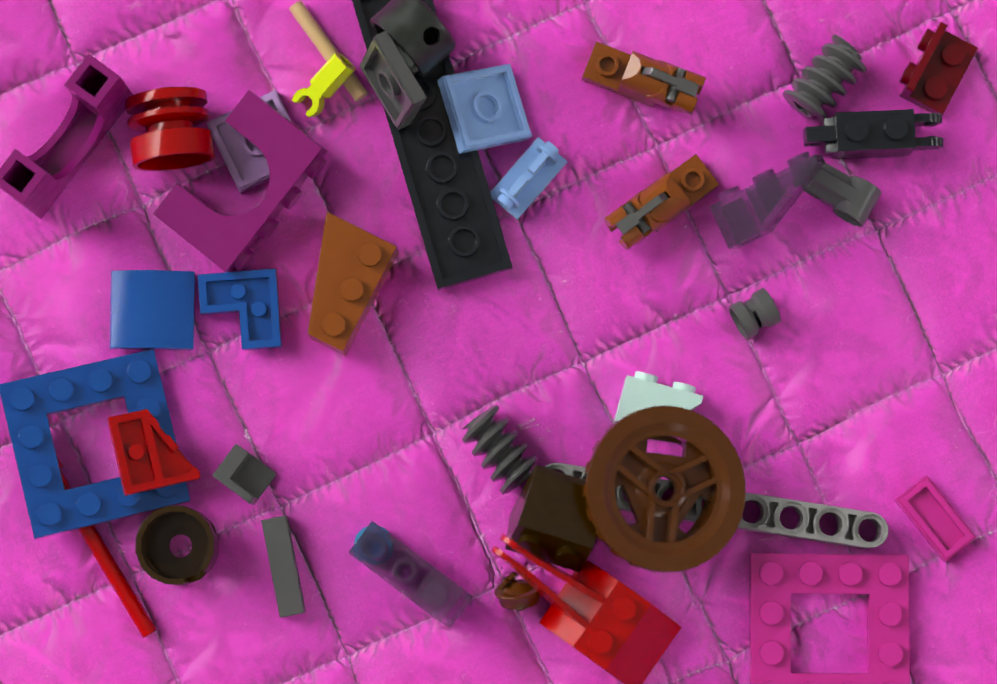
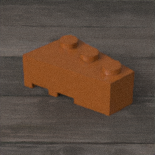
M326 212L308 327V335L312 340L344 356L347 355L399 254L397 246Z

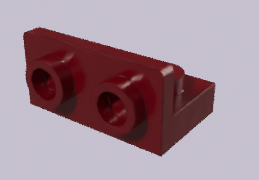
M940 22L934 31L927 28L917 46V49L922 51L917 64L909 62L899 82L905 85L900 97L931 113L943 115L978 47L945 31L948 25Z

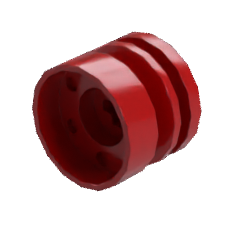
M162 87L137 93L125 100L126 112L133 115L127 120L128 127L132 130L146 132L134 137L130 141L132 162L135 169L142 171L178 170L203 165L215 158L211 131L194 127L206 122L210 118L209 111L202 108L208 103L205 90L195 87Z

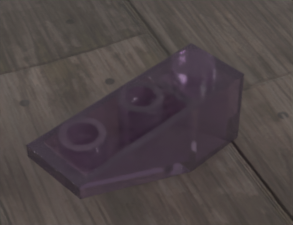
M809 152L801 153L787 161L788 168L776 174L773 169L767 170L752 178L753 185L743 190H740L739 186H735L717 195L719 202L709 207L728 248H740L771 233L824 166L823 156H810Z
M373 521L348 552L448 628L452 627L473 598L471 594Z

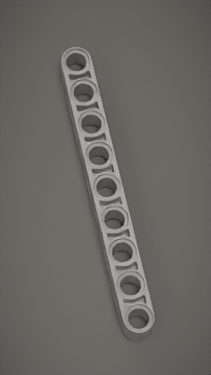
M551 463L545 466V468L586 480V467L564 463ZM658 479L655 484V494L662 500L663 493L666 490L674 489L670 480ZM616 487L615 498L619 510L632 512L628 502L623 497L622 487ZM747 492L745 502L751 501L758 505L760 517L755 523H748L741 518L737 528L860 549L875 548L881 545L888 535V525L885 519L873 512ZM700 496L683 521L695 522L702 511L701 502L703 500ZM786 507L794 509L799 516L798 525L791 530L785 528L780 522V513ZM823 514L833 515L838 522L837 531L831 536L824 534L819 528V520ZM863 520L871 521L876 527V536L870 542L864 541L858 533V527Z

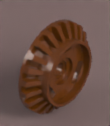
M675 406L645 408L632 412L615 424H612L605 431L604 436L596 442L592 449L594 451L592 457L587 462L585 468L587 476L586 485L583 486V496H586L588 509H586L588 518L594 523L595 533L599 539L603 540L610 547V551L614 555L623 558L629 562L628 564L653 572L688 570L709 561L727 545L737 530L743 515L746 498L744 470L737 451L729 438L718 426L703 415ZM650 439L676 443L683 447L682 457L646 452L647 441ZM662 477L669 479L674 487L673 495L667 501L659 499L654 490L657 480ZM619 486L622 487L636 520V523L630 526L622 517L617 506L615 488ZM700 496L704 500L701 514L691 529L685 533L678 526Z

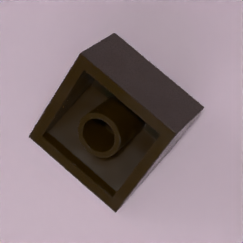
M535 465L510 513L507 537L551 564L580 572L597 538L594 523L588 518L586 509H588L586 496H583V486L586 485V480ZM505 544L506 550L516 552L514 549Z

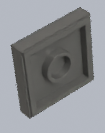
M386 30L374 36L360 63V68L395 127L400 130L411 124L427 97Z

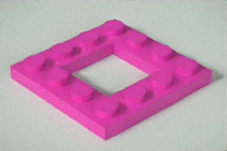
M749 553L750 684H910L909 555ZM791 593L867 594L868 673L791 672Z

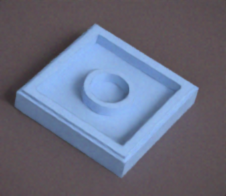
M510 64L446 75L437 80L459 154L526 141L532 137Z

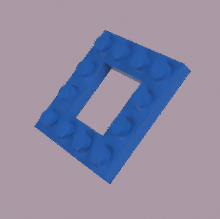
M154 349L0 384V395L34 539L150 512L166 506L190 502L186 483L124 496L121 479L118 477L64 490L47 415L124 398L128 413L148 409L159 422L160 428L176 443Z

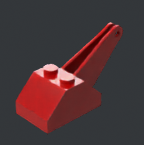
M503 534L500 538L501 541L534 564L567 582L559 594L556 595L533 573L501 549L494 546L491 550L508 563L551 604L538 623L622 683L642 684L682 627L653 604L589 560H586L580 572L574 571L570 575L524 549Z

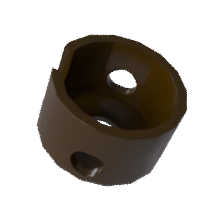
M166 506L153 511L142 522L136 535L135 553L140 566L151 578L164 584L187 585L202 579L213 568L219 555V537L214 524L203 513L186 506ZM179 534L188 536L192 542L191 552L183 558L174 556L170 551L171 539Z

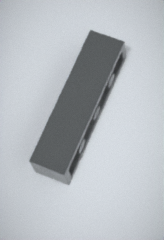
M288 516L261 520L279 616L282 618L306 613Z

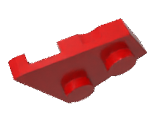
M148 409L107 418L124 496L195 481L201 478L198 469L190 464L180 452L178 445L169 435L165 434L160 428L159 422Z

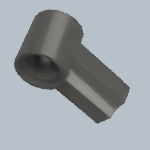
M816 157L798 186L799 189L832 207V211L838 217L858 227H863L882 194L880 189L869 181L857 176L849 177Z

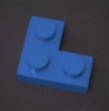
M276 269L198 275L201 315L239 312L243 351L282 348Z

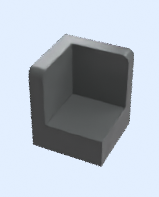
M235 444L212 476L249 504L255 505L276 477V473L241 446Z

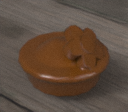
M513 572L494 590L501 606L510 610L522 611L538 604L540 594L525 579L515 580L518 574Z

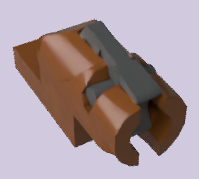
M596 42L582 80L650 107H654V104L657 103L672 110L692 115L698 98H695L696 94L700 95L706 77L635 51L630 55Z
M695 154L671 173H666L650 186L640 191L605 217L604 221L611 233L617 228L621 231L623 236L620 237L619 243L624 249L628 250L654 231L658 232L715 190L719 183L697 154Z

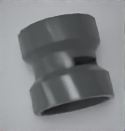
M764 288L754 292L748 301H738L728 307L737 329L745 340L756 336L759 329L765 326L771 328L782 321L774 301Z

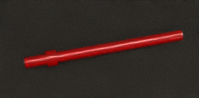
M57 457L64 490L72 489L61 471L63 465ZM92 525L78 529L142 637L145 638L157 630L95 526Z

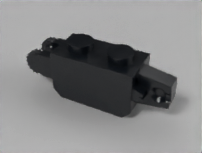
M914 109L837 112L833 117L824 118L823 126L804 128V147L825 146V154H832L833 159L902 157L910 155L913 151L935 150L944 147L943 138L937 136L916 138L915 127H933L941 124L942 114H914Z

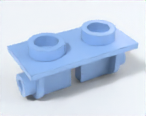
M538 137L490 192L491 197L518 220L568 161L558 154L559 150L549 141L545 143Z

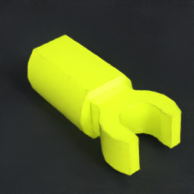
M335 52L310 80L311 85L308 88L298 90L294 94L292 101L294 103H301L309 96L312 100V107L306 112V115L308 117L319 115L325 105L324 99L332 97L356 70L355 66L343 54Z

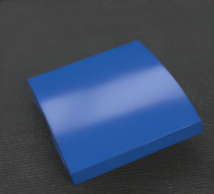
M167 270L111 271L109 349H194L195 272Z

